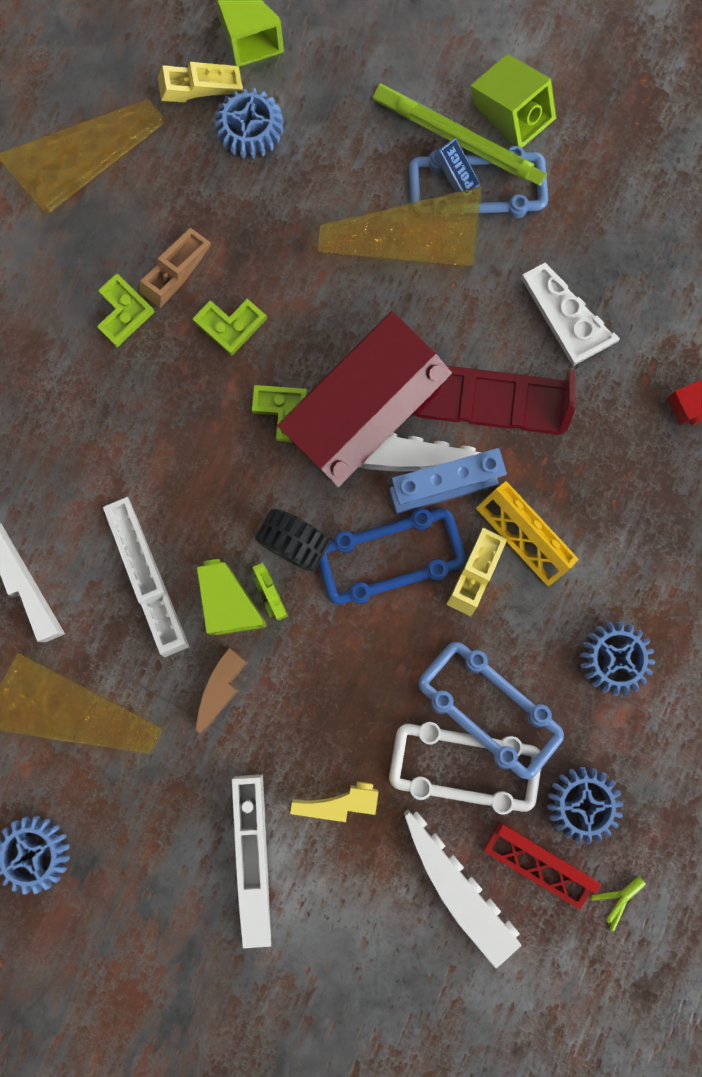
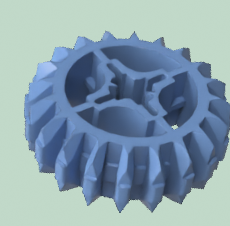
M244 87L242 94H238L234 90L233 98L225 95V104L219 103V112H215L216 122L214 127L215 131H217L218 140L223 143V147L226 150L230 149L234 156L240 152L243 159L247 154H250L254 159L255 153L259 152L264 157L265 149L273 151V143L279 144V135L283 133L282 125L284 121L279 105H275L273 97L267 98L265 91L258 95L255 88L251 93H248ZM256 111L263 113L268 119H264V117L258 115ZM230 128H235V131L242 133V137L233 133Z
M611 622L606 623L605 630L601 626L596 627L597 635L593 633L587 635L592 643H582V646L588 649V653H580L581 658H587V663H582L580 666L581 668L590 669L584 675L585 678L595 677L591 685L598 687L602 683L601 692L607 693L610 689L611 694L614 696H618L619 691L623 695H629V687L633 691H638L639 685L637 682L643 685L647 683V679L643 675L653 674V671L648 669L647 665L655 664V660L648 659V654H653L654 649L645 648L650 643V640L648 638L640 640L643 632L637 630L633 633L634 626L631 624L627 625L624 629L623 622H617L615 628ZM612 636H618L627 640L618 648L604 642ZM599 649V652L602 653L605 659L601 667L602 670H600L597 661ZM633 650H635L637 657L636 667L630 659ZM613 654H620L619 660L621 663L614 664L616 658ZM617 669L630 675L625 680L619 682L608 678L609 674L614 673Z
M579 767L578 776L573 769H569L570 779L561 774L559 779L563 784L561 786L557 783L552 784V787L558 790L557 793H548V797L555 800V803L547 804V809L556 810L549 818L551 821H558L555 825L556 830L561 831L565 829L563 836L567 839L573 835V841L580 843L583 837L586 844H591L593 835L597 842H601L602 832L608 837L611 836V831L608 829L609 826L618 828L619 825L613 821L614 817H623L622 813L616 811V807H622L624 804L622 801L615 800V798L621 795V792L617 789L611 790L615 786V782L613 780L606 781L607 774L603 772L597 776V770L594 768H590L587 774L584 767ZM588 783H594L598 786L605 800L594 799L591 790L588 789ZM576 785H579L576 796L565 802L569 791ZM584 799L592 803V805H590V807L587 808V811H584L583 809L576 807L580 806L581 802L584 803ZM565 811L577 812L579 820L582 822V827L573 826L567 819ZM598 811H604L600 820L591 826L595 814Z
M26 816L22 818L21 823L18 820L13 821L11 828L6 827L2 830L4 837H0V876L4 874L6 877L2 885L6 886L12 882L11 890L14 892L21 887L22 894L24 895L28 894L30 890L34 894H38L41 892V888L48 890L52 887L51 882L57 883L61 879L58 873H64L67 869L62 863L70 860V856L63 854V852L68 850L70 845H62L61 841L66 838V834L59 836L56 834L60 828L59 825H55L50 829V819H45L41 824L40 816L33 817L32 821ZM27 833L37 834L46 842L37 843ZM17 840L18 843L16 844V846L18 849V855L13 860L12 848L14 842ZM41 849L32 859L28 858L22 861V858L26 857L30 851L33 850L34 852ZM50 849L51 862L46 871L44 855ZM25 867L31 874L34 873L35 877L27 876L17 868Z

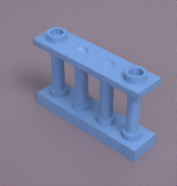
M497 448L393 477L394 487H390L389 491L396 514L496 487L499 485L497 478L507 475L500 450Z

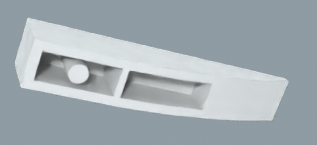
M392 433L359 468L411 472L482 452H476V448L471 446L454 448L449 447L450 444L444 441H434V444L423 442L424 439L420 437L408 436V439L397 437L396 433Z
M263 774L235 776L232 779L242 944L243 948L271 947Z
M407 809L404 815L411 836L427 874L438 894L458 924L497 969L522 946L516 938L520 933L509 920L504 923L499 918L498 914L501 911L491 899L487 901L483 899L479 894L483 889L471 876L467 880L461 873L464 867L454 855L449 858L442 850L445 844L435 833L432 836L429 835L424 829L427 823L416 811L412 814Z

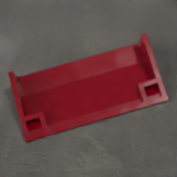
M390 311L276 426L328 480L339 487L452 372L440 357L393 311Z

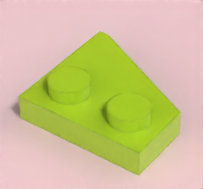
M263 563L254 566L253 569L256 577L253 580L259 593L264 591L268 601L264 602L269 616H275L278 621L288 617L266 566Z

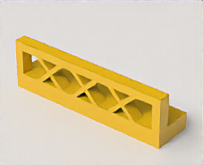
M507 481L496 488L476 507L481 515L502 537L507 539L506 542L548 587L570 570L579 560ZM494 500L501 508V515H493L486 506ZM507 522H514L519 527V535L511 534L507 530ZM525 542H533L537 546V555L529 554L525 550ZM543 562H551L559 571L550 577L543 569Z

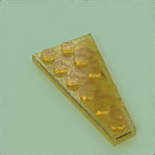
M146 99L0 153V161L47 215L163 125L165 119L155 106Z
M482 186L463 192L450 193L449 195L434 199L430 198L393 207L381 212L369 213L368 215L323 224L320 226L318 252L321 254L473 267Z
M20 653L17 654L0 685V730L3 732L20 733L150 754L164 728Z

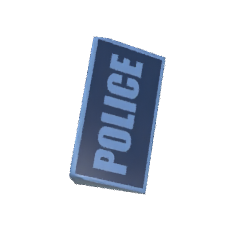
M456 138L433 152L458 198L466 197L480 185Z

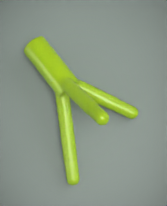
M639 876L622 891L590 896L592 901L620 898L606 919L608 923H611L610 931L615 930L627 902L646 885Z

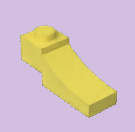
M190 62L187 68L162 66L157 77L161 101L186 103L189 99L203 96L233 95L234 90L241 94L243 90L239 66Z
M485 528L481 530L446 605L470 617L472 616L480 602L486 585L491 579L506 544V538Z
M357 782L356 786H350V791L336 797L322 800L293 799L290 814L346 822L347 811L375 815L378 789H373V784Z

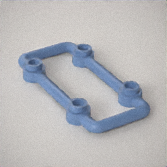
M513 146L508 149L520 157L535 163L536 168L546 173V162L542 154L538 152H525L519 146ZM433 152L429 156L416 157L409 164L410 204L412 211L420 216L432 215L436 221H446L454 214L508 212L513 218H522L527 211L542 210L548 203L546 176L542 185H537L538 200L528 201L525 196L518 194L511 197L508 202L451 204L446 198H438L432 205H421L419 168L429 167L434 173H442L444 171ZM475 154L465 155L470 165L492 164Z
M452 642L447 645L419 679V688L431 700L430 705L434 712L438 714L447 713L494 754V762L500 769H511L523 779L533 778L564 739L562 728L552 720L551 711L547 706L533 704L488 665L485 653L479 650L471 651L461 642ZM456 652L465 659V666L469 672L474 674L482 673L528 713V720L532 726L536 728L545 727L553 734L527 768L518 762L517 752L512 747H501L453 705L454 700L450 693L442 690L437 691L429 684Z

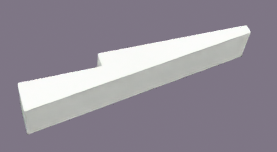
M126 497L104 506V512L137 600L142 605L160 655L167 657L190 647L129 498Z
M0 522V575L7 594L21 597L37 642H47L64 635L63 629Z

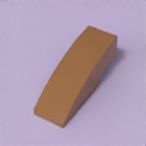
M192 228L188 229L157 259V266L140 281V294L161 308L193 272L209 249L211 242Z
M229 648L218 662L203 693L196 725V731L200 734L209 727L239 691L231 682L247 665L248 661L232 648Z

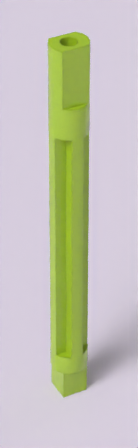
M382 83L378 85L373 96L375 102L449 141L456 138L460 147L524 181L528 179L539 186L542 185L547 173L534 167V163Z

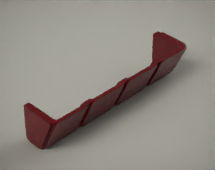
M447 366L452 374L411 414L418 418L450 422L463 421L474 425L506 429L520 428L522 431L561 435L564 434V431H568L576 408L575 370L569 369L566 379L560 380Z

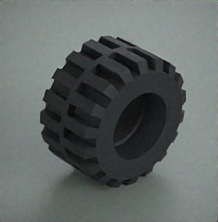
M271 508L255 536L257 542L264 548L306 571H315L330 545L329 539L318 529L281 509Z

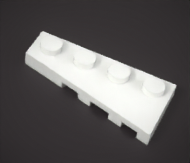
M546 263L522 275L523 283L572 366L620 340L614 332L611 333L604 326V322L598 316H594L585 307L584 301L580 297L577 298L568 289V285Z

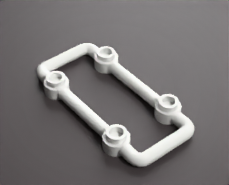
M425 722L421 726L404 724L397 730L389 774L390 783L394 788L411 792L412 796L418 800L427 799L431 795L492 806L497 813L502 815L508 814L512 810L527 812L535 806L541 769L533 778L528 779L524 801L513 799L505 791H498L493 795L433 785L427 778L418 776L412 781L401 779L400 775L407 735L418 736L426 744H434L441 740L481 748L486 747L471 734L443 730L433 722ZM506 736L502 740L493 739L501 747H512L517 752L518 757L520 755L531 756V762L540 752L537 747L522 744L514 736Z

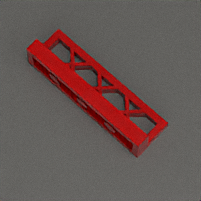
M500 821L483 849L490 856L579 910L582 909L590 892L597 894L601 886L593 877ZM499 836L509 841L511 852L499 854L492 849ZM514 845L517 846V847H519L520 849H519V850H515ZM527 852L533 856L536 866L526 869L519 866L517 855ZM513 856L514 862L507 859V857ZM538 860L542 861L545 864L539 865ZM552 867L558 872L559 881L545 882L541 869ZM537 871L539 877L530 872ZM576 882L584 887L577 900L568 896L565 884ZM561 885L562 891L558 890L555 887Z

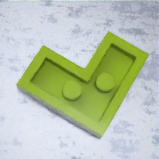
M117 273L98 290L100 295L115 310L97 327L116 347H119L155 312Z
M248 299L230 317L212 301H209L193 318V322L231 356L267 320V316Z
M254 385L252 413L278 415V424L307 395V389ZM277 427L276 440L292 442Z

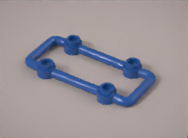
M422 508L415 510L412 516L407 519L356 534L348 531L338 533L335 539L330 541V545L318 566L327 596L332 603L344 604L353 601L356 604H364L370 599L371 595L428 578L436 582L441 581L446 577L447 573L464 566L466 555L452 513L446 509H437L429 512ZM444 520L455 560L444 562L436 559L431 561L425 569L371 585L357 582L353 584L350 591L338 594L326 553L335 550L341 553H349L356 544L410 528L424 531L430 527L432 522Z

